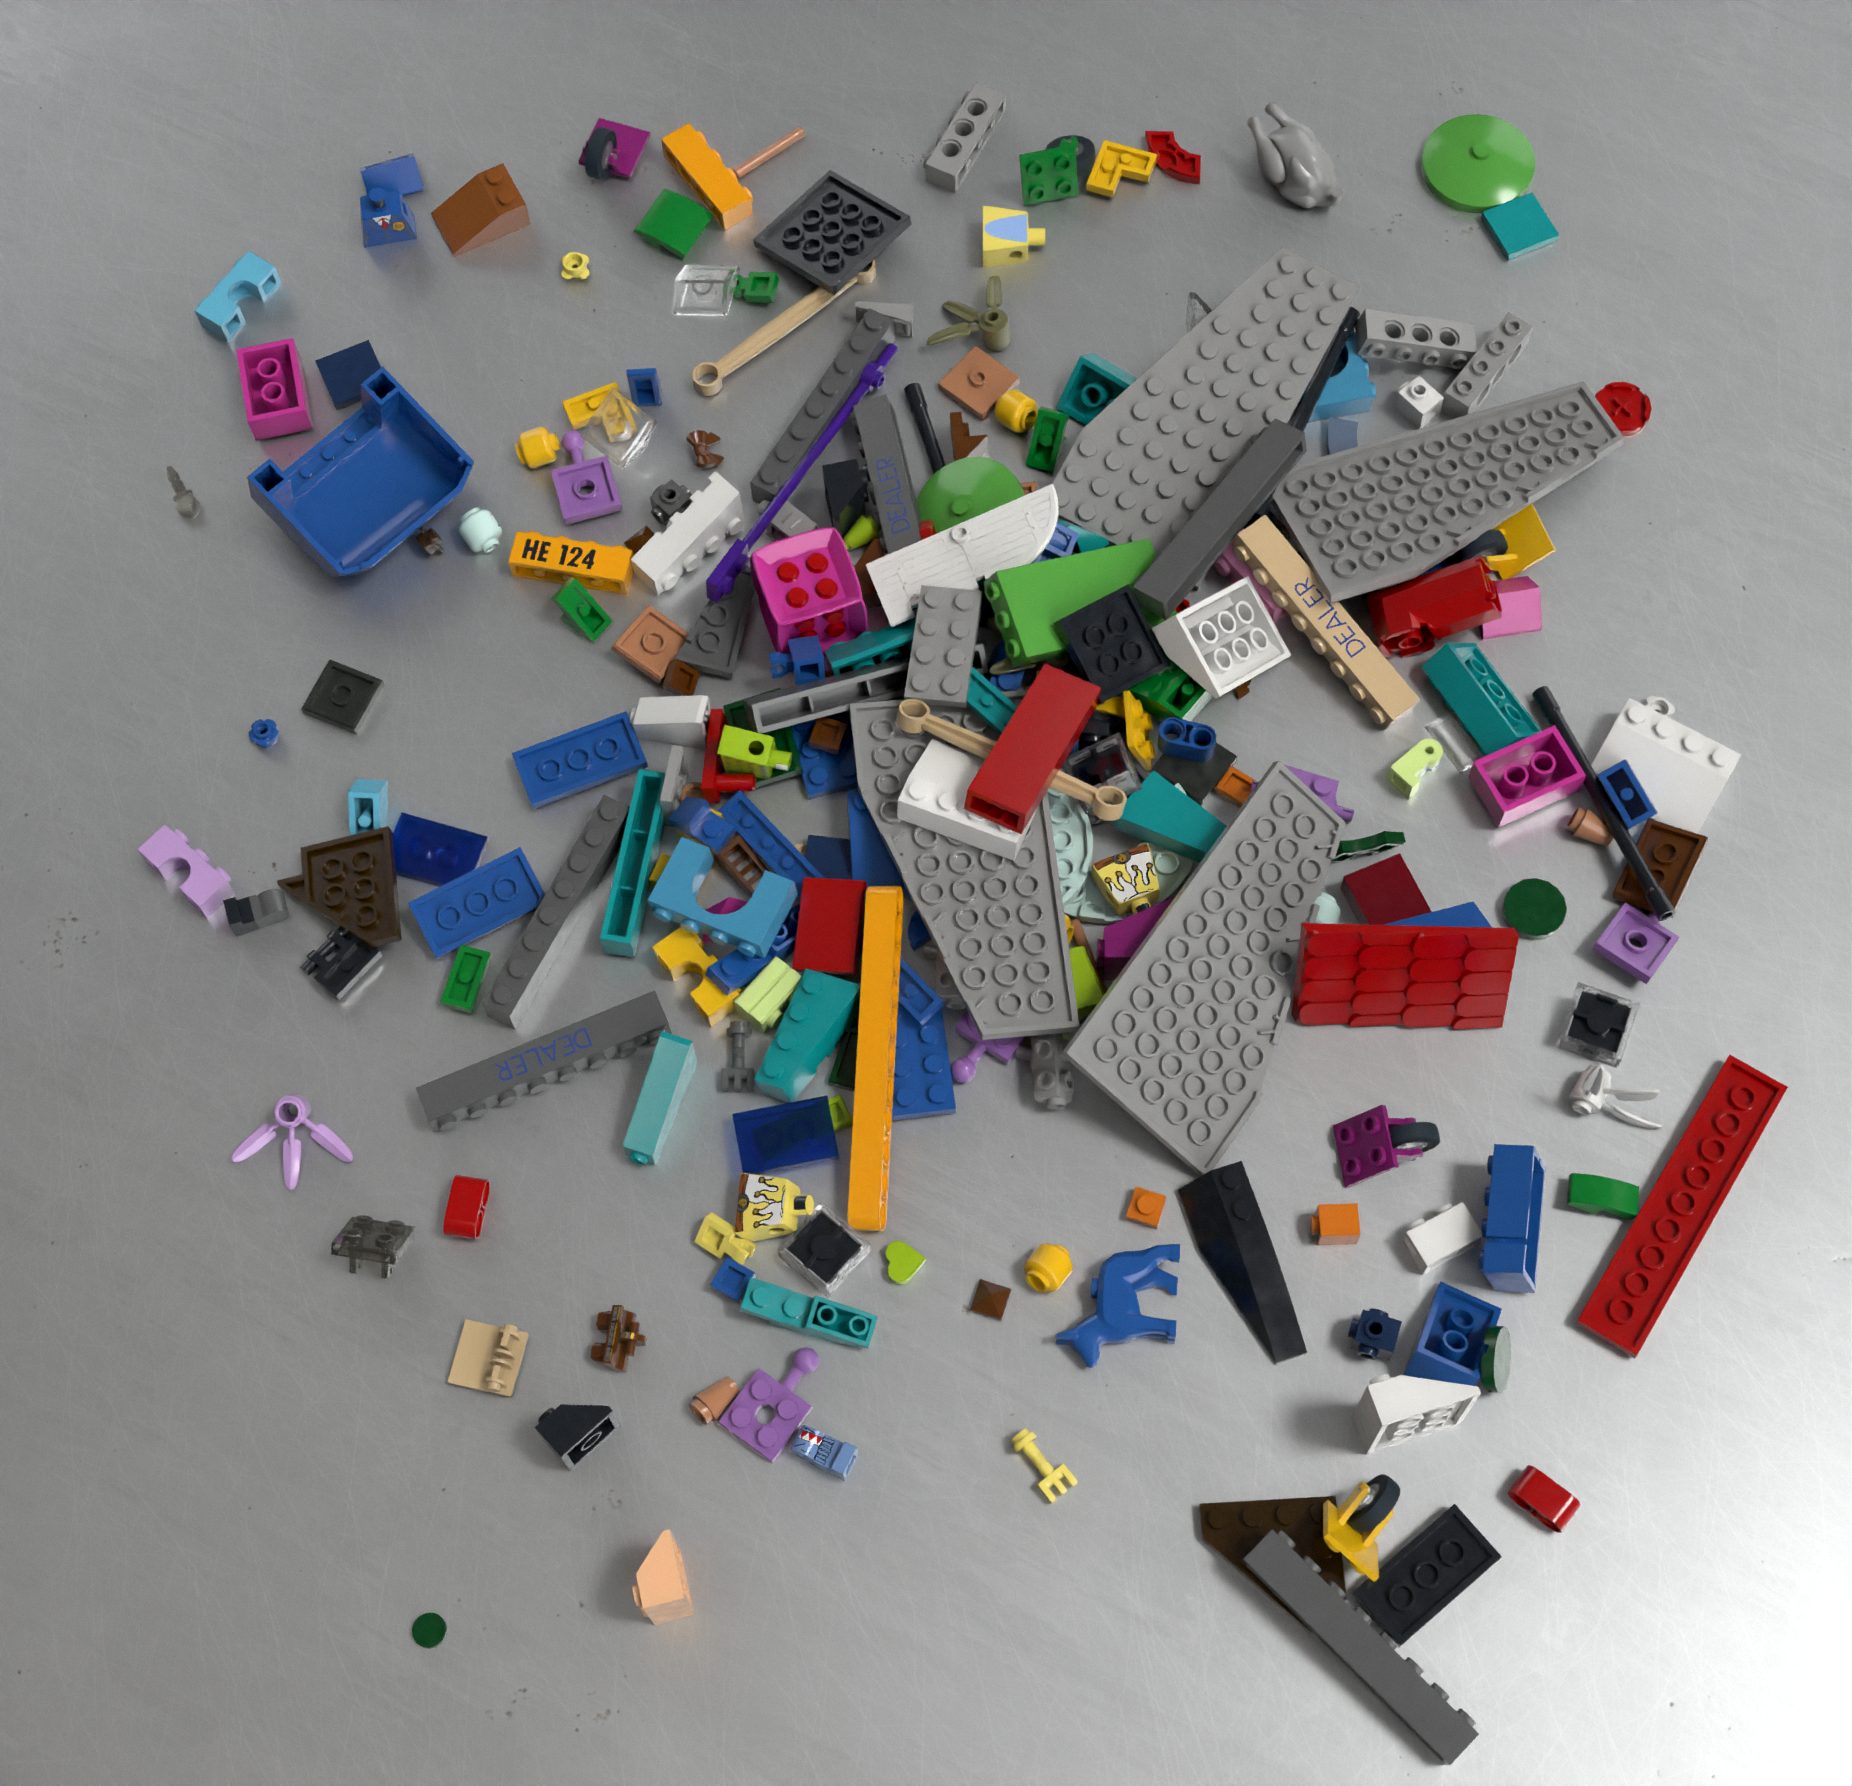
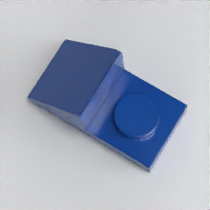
M686 797L667 820L669 824L699 844L709 847L710 851L718 855L736 832L733 825L710 811L709 803L704 799Z

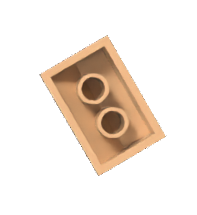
M664 1530L636 1573L638 1584L632 1585L636 1606H639L640 1612H643L644 1617H649L654 1625L695 1615L681 1549L671 1530Z

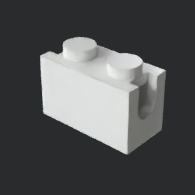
M1463 1202L1454 1207L1449 1203L1434 1213L1436 1217L1426 1222L1421 1218L1406 1228L1408 1232L1405 1235L1407 1237L1402 1242L1423 1275L1480 1244L1483 1238L1482 1232Z

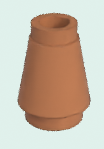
M1578 807L1566 828L1572 832V836L1602 844L1606 847L1609 846L1614 838L1606 823L1588 808L1583 810Z
M726 1376L694 1395L689 1407L696 1418L703 1424L707 1425L710 1421L715 1422L735 1397V1394L739 1392V1388L731 1378Z

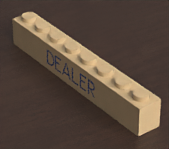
M1263 515L1236 536L1232 546L1237 558L1241 562L1248 564L1253 570V575L1257 582L1265 585L1272 593L1274 602L1289 613L1294 626L1299 631H1304L1311 640L1313 649L1318 654H1323L1329 661L1333 673L1337 677L1343 678L1349 685V690L1353 697L1365 704L1374 722L1379 725L1381 724L1386 730L1417 705L1420 698L1338 601L1329 602L1316 580L1314 572L1266 515Z

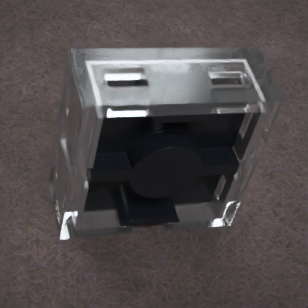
M1116 733L1066 758L1068 775L1097 789L1102 786H1114L1121 789L1126 796L1142 789L1130 752L1120 733ZM1077 799L1085 814L1093 812L1091 804Z
M1578 982L1573 991L1555 1047L1580 1055L1582 1051L1593 1054L1592 1060L1617 1068L1622 1061L1640 1003Z
M821 1202L813 1210V1213L804 1220L805 1227L799 1233L794 1231L777 1251L782 1260L828 1298L870 1253L871 1245L864 1237Z

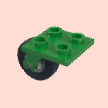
M1062 136L1051 141L1045 150L1020 154L1019 162L1024 206L1079 195L1077 174L1089 170L1095 163V147L1092 141L1083 136Z

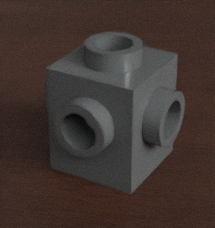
M672 479L665 485H660L650 496L651 514L657 522L667 526L670 521L669 519L676 511L683 513L692 502L690 499L692 496L691 492L684 485L679 486Z

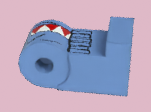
M806 1425L801 1426L790 1448V1451L796 1456L843 1481L846 1480L858 1456L856 1446L847 1442L843 1443Z

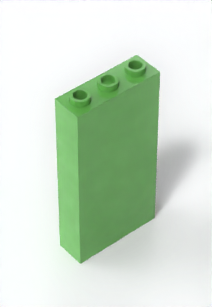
M1150 538L999 570L983 582L985 585V595L991 602L995 614V623L1001 630L1005 642V651L1011 659L1013 667L1069 655L1053 624L1054 622L1128 584L1135 596L1133 587L1136 579L1141 574L1146 573L1156 557ZM1141 607L1151 629L1166 621ZM1174 610L1169 618L1177 614L1176 610Z

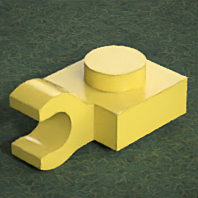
M713 1212L705 1217L694 1240L695 1243L719 1259L728 1254L740 1264H744L747 1257L751 1258L757 1247L749 1240L736 1238L735 1227Z

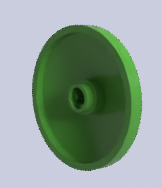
M1481 114L1463 115L1444 122L1432 132L1424 146L1421 170L1426 185L1443 203L1464 212L1482 213L1485 210L1525 195L1533 179L1535 155L1525 135L1507 121Z
M968 457L949 463L937 471L920 491L917 503L921 520H932L936 533H939L1023 497L1025 493L1018 479L1003 464L990 458Z

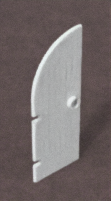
M1050 484L866 564L891 627L915 617L912 609L918 607L921 585L979 590L976 581L983 578L987 580L993 573L999 570L1031 564L1049 543L1057 524L1059 507L1054 485Z

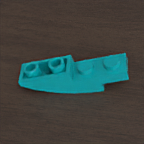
M752 1277L748 1281L739 1309L741 1312L769 1320L768 1324L819 1339L867 1349L869 1348L878 1318L876 1315L816 1295L812 1298Z

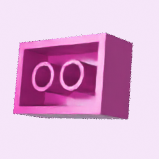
M290 338L236 349L247 421L255 440L313 429L301 356L294 339Z
M1554 725L1474 761L1468 778L1499 828L1579 792L1586 774Z

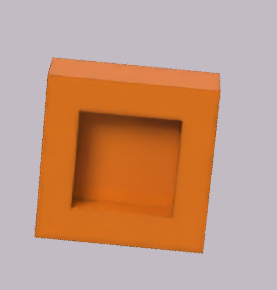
M1135 1187L1125 1220L1157 1230L1167 1196Z

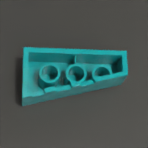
M805 969L754 1079L764 1095L791 1104L794 1103L818 1072L816 1068L825 1057L829 1058L835 1050L834 1045L844 1032L848 1033L855 1024L854 1019L859 1014L861 985Z

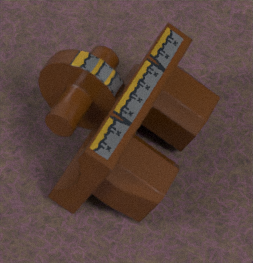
M613 1305L612 1311L599 1312L596 1323L597 1330L607 1333L606 1343H594L592 1345L590 1358L616 1372H626L628 1356L633 1357L636 1346H645L647 1342L646 1336L638 1334L640 1323L635 1322L636 1314L625 1310L622 1305Z

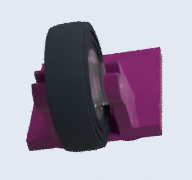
M598 118L588 141H586L585 148L583 147L578 162L580 165L585 166L586 174L595 179L603 180L609 173L631 179L651 134L649 131Z
M1379 1105L1333 1125L1344 1185L1348 1188L1398 1168V1161H1414L1417 1157L1421 1158L1423 1157V1152L1435 1148L1440 1143L1436 1124L1416 1122V1119L1412 1117L1404 1119L1388 1118L1386 1105Z

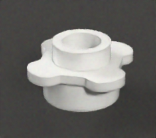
M1650 696L1646 700L1647 707L1659 711L1667 717L1675 713L1674 705L1665 698Z

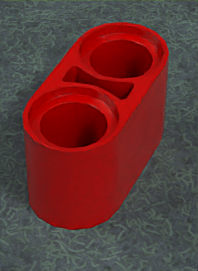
M460 1175L454 1177L444 1217L443 1232L445 1235L470 1239L479 1238L490 1191L488 1179Z
M1530 1465L1525 1467L1507 1492L1508 1496L1517 1505L1557 1533H1562L1581 1506L1578 1499L1542 1471Z

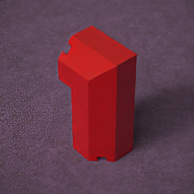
M1482 555L1366 595L1378 649L1385 657H1393L1392 652H1400L1402 658H1409L1430 651L1435 647L1434 640L1436 638L1440 641L1443 637L1502 617L1500 613L1502 612V605L1495 580L1491 581L1489 575H1486L1491 573V570Z

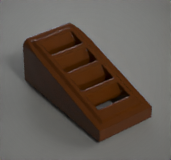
M740 835L725 845L718 855L715 854L713 858L750 898L755 891L751 885L763 876L765 870L769 871ZM738 851L741 855L731 863L728 858ZM744 860L750 863L741 871L736 869ZM755 868L758 873L746 881L743 876Z

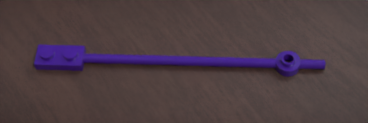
M889 343L875 362L870 361L866 365L858 386L743 540L737 538L707 578L706 594L708 599L717 603L723 594L727 595L731 591L737 575L746 571L750 563L748 552L854 411L853 406L859 404L867 392L880 389L886 377L883 371L897 353L898 348L896 345Z

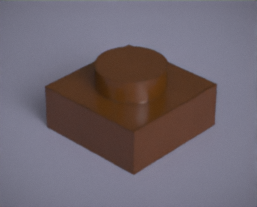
M679 659L672 660L669 663L662 688L676 696H693L700 672Z
M826 717L818 718L809 740V747L839 755L848 731V723Z

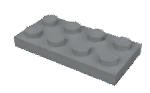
M921 585L904 694L905 700L917 699L926 704L966 708L983 598L982 591Z

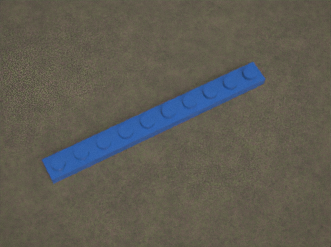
M741 790L718 810L726 821L735 827V830L779 876L794 881L800 898L804 877L824 878ZM864 918L862 919L861 936L858 952V959L861 962L863 954ZM900 958L898 1001L921 1025H924L945 1002Z

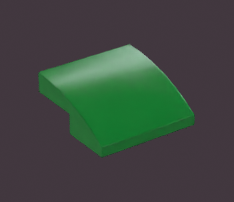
M663 189L634 232L654 247L658 248L661 244L683 260L714 214L678 193Z

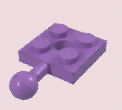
M575 430L567 431L561 439L562 447L566 452L570 453L573 465L551 470L566 525L622 510L608 456L584 461L581 451L585 443L584 437ZM584 486H592L594 488L593 492L588 495L580 494L579 490Z
M1625 902L1597 940L1592 950L1647 985L1678 941L1679 936L1660 925L1653 911L1646 916ZM1629 939L1640 941L1643 947L1633 946Z
M967 1010L956 1024L955 1032L974 1043V1045L965 1057L957 1058L952 1063V1077L962 1083L972 1080L976 1073L975 1064L985 1051L1008 1065L1016 1054L1017 1048L1024 1043L1028 1036L982 1040Z
M808 1347L800 1348L795 1352L792 1359L794 1367L781 1383L758 1368L719 1420L723 1427L772 1463H774L813 1409L810 1404L792 1392L803 1374H810L818 1367L819 1357L813 1349ZM765 1406L772 1407L775 1410L773 1421L768 1424L759 1423L757 1421L759 1409Z

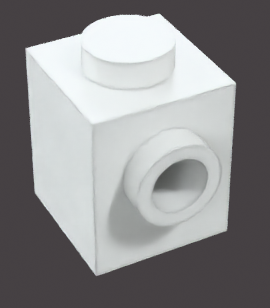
M1418 376L1412 382L1407 381L1400 386L1396 393L1395 409L1417 429H1420L1440 414L1444 397Z

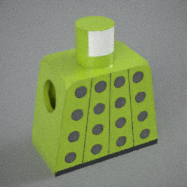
M724 725L717 752L723 772L754 773L757 778L769 779L773 768L789 771L792 753L777 750L773 737Z

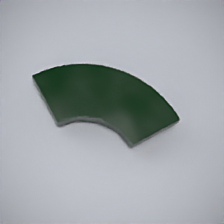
M1383 831L1361 839L1340 841L1335 859H1332L1331 862L1348 861L1359 854L1370 852L1371 855L1397 848L1406 843L1404 833Z

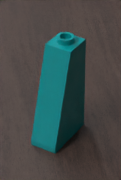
M1154 770L1128 797L1121 818L1113 821V827L1119 831L1198 863L1203 860L1227 827V825Z
M664 1031L659 1036L622 1145L628 1160L641 1166H646L647 1163L657 1165L698 1064L691 1040Z

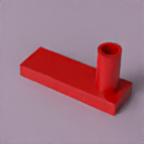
M711 709L701 783V790L709 804H720L721 792H738L739 790L742 792H754L756 788L754 773H723L717 755L724 725H727L723 709Z

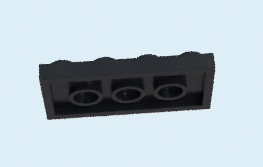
M1454 1504L1379 1569V1578L1375 1582L1368 1578L1352 1594L1400 1648L1499 1561L1502 1556L1457 1505Z

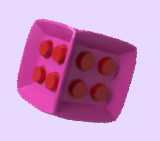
M828 527L803 532L769 543L751 554L750 568L753 585L758 594L761 613L776 652L789 654L788 640L818 635L825 658L824 650L829 649L834 643L848 642L858 638L862 633L868 632L867 609L862 599L860 583L845 543L836 528Z

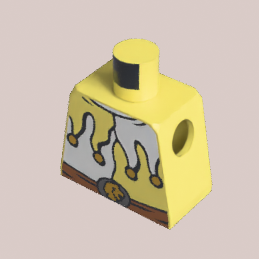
M1148 843L1092 863V879L1117 915L1133 911L1134 914L1150 908V904L1159 900L1160 887Z
M741 1173L735 1234L751 1242L792 1234L797 1230L798 1215H811L813 1213V1198L811 1195H800V1188L788 1179Z

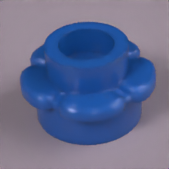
M271 719L255 721L251 725L252 730L249 731L250 740L264 748L274 745L279 735V730L276 729L277 724Z

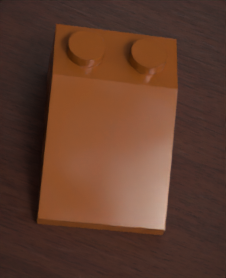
M503 163L478 173L431 212L454 257L531 225L526 203Z

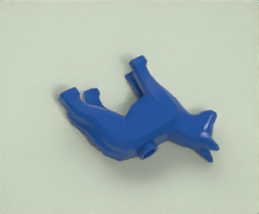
M1180 1244L1156 1245L1141 1251L1115 1253L1104 1261L1100 1267L1099 1278H1092L1091 1298L1097 1299L1096 1312L1083 1319L1072 1329L1057 1333L1055 1337L1059 1339L1055 1343L1058 1345L1071 1344L1073 1350L1082 1357L1089 1368L1097 1365L1100 1357V1347L1103 1344L1127 1343L1148 1337L1165 1339L1167 1343L1174 1344L1176 1320L1141 1315L1136 1292L1158 1287L1166 1289L1170 1295H1177L1178 1277L1157 1268V1266L1163 1261L1179 1263Z

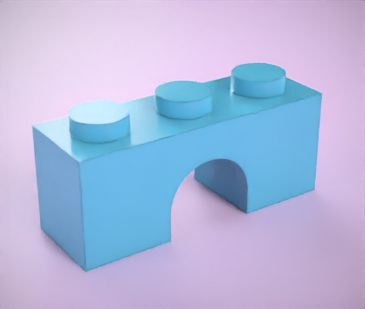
M248 251L242 259L236 261L233 269L217 283L215 289L207 298L199 303L195 313L201 326L224 341L229 342L246 323L241 309L236 303L245 297H255L265 302L281 284L276 267Z

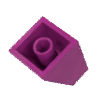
M1175 897L1104 928L1103 939H1097L1096 951L1097 970H1103V981L1115 980Z

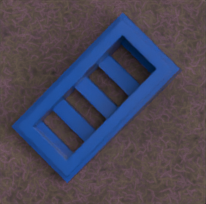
M656 368L626 370L633 406L662 405V388Z

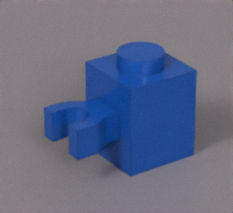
M818 635L788 640L789 654L780 652L769 653L771 665L780 664L770 667L772 679L783 677L787 673L792 672L796 686L825 678L824 656Z

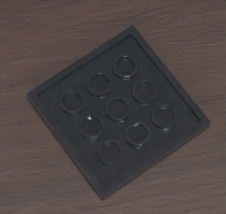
M829 170L753 239V242L757 249L835 295L912 223L909 215Z

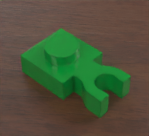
M750 272L748 278L738 274H730L729 279L732 285L737 286L734 288L727 287L726 294L729 299H737L744 296L746 302L773 303L780 279L776 272Z

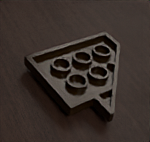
M389 826L301 847L302 875L277 880L278 886L283 891L370 947L402 940L393 832Z
M1336 1496L1201 1503L1199 1505L1202 1541L1307 1633L1311 1634L1312 1632L1241 1560L1270 1530L1273 1529L1276 1533L1281 1530L1296 1544L1293 1550L1302 1559L1307 1555L1319 1566L1321 1571L1318 1575L1327 1584L1332 1580L1346 1593L1342 1553L1340 1551L1336 1553L1331 1550L1323 1538V1503L1329 1500L1337 1507Z

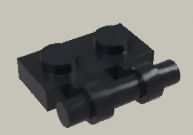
M341 927L336 931L332 929L326 936L327 940L316 951L312 950L306 956L308 960L300 967L308 976L316 968L321 969L314 977L315 981L338 1001L382 956L376 947H370L355 936L350 941L346 940L350 933ZM336 948L341 949L330 961L326 960Z

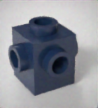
M1371 1308L1369 1311L1363 1309L1359 1319H1352L1347 1337L1353 1338L1351 1349L1358 1351L1357 1354L1366 1359L1376 1360L1379 1357L1390 1361L1394 1353L1402 1321L1388 1317V1313L1379 1309Z

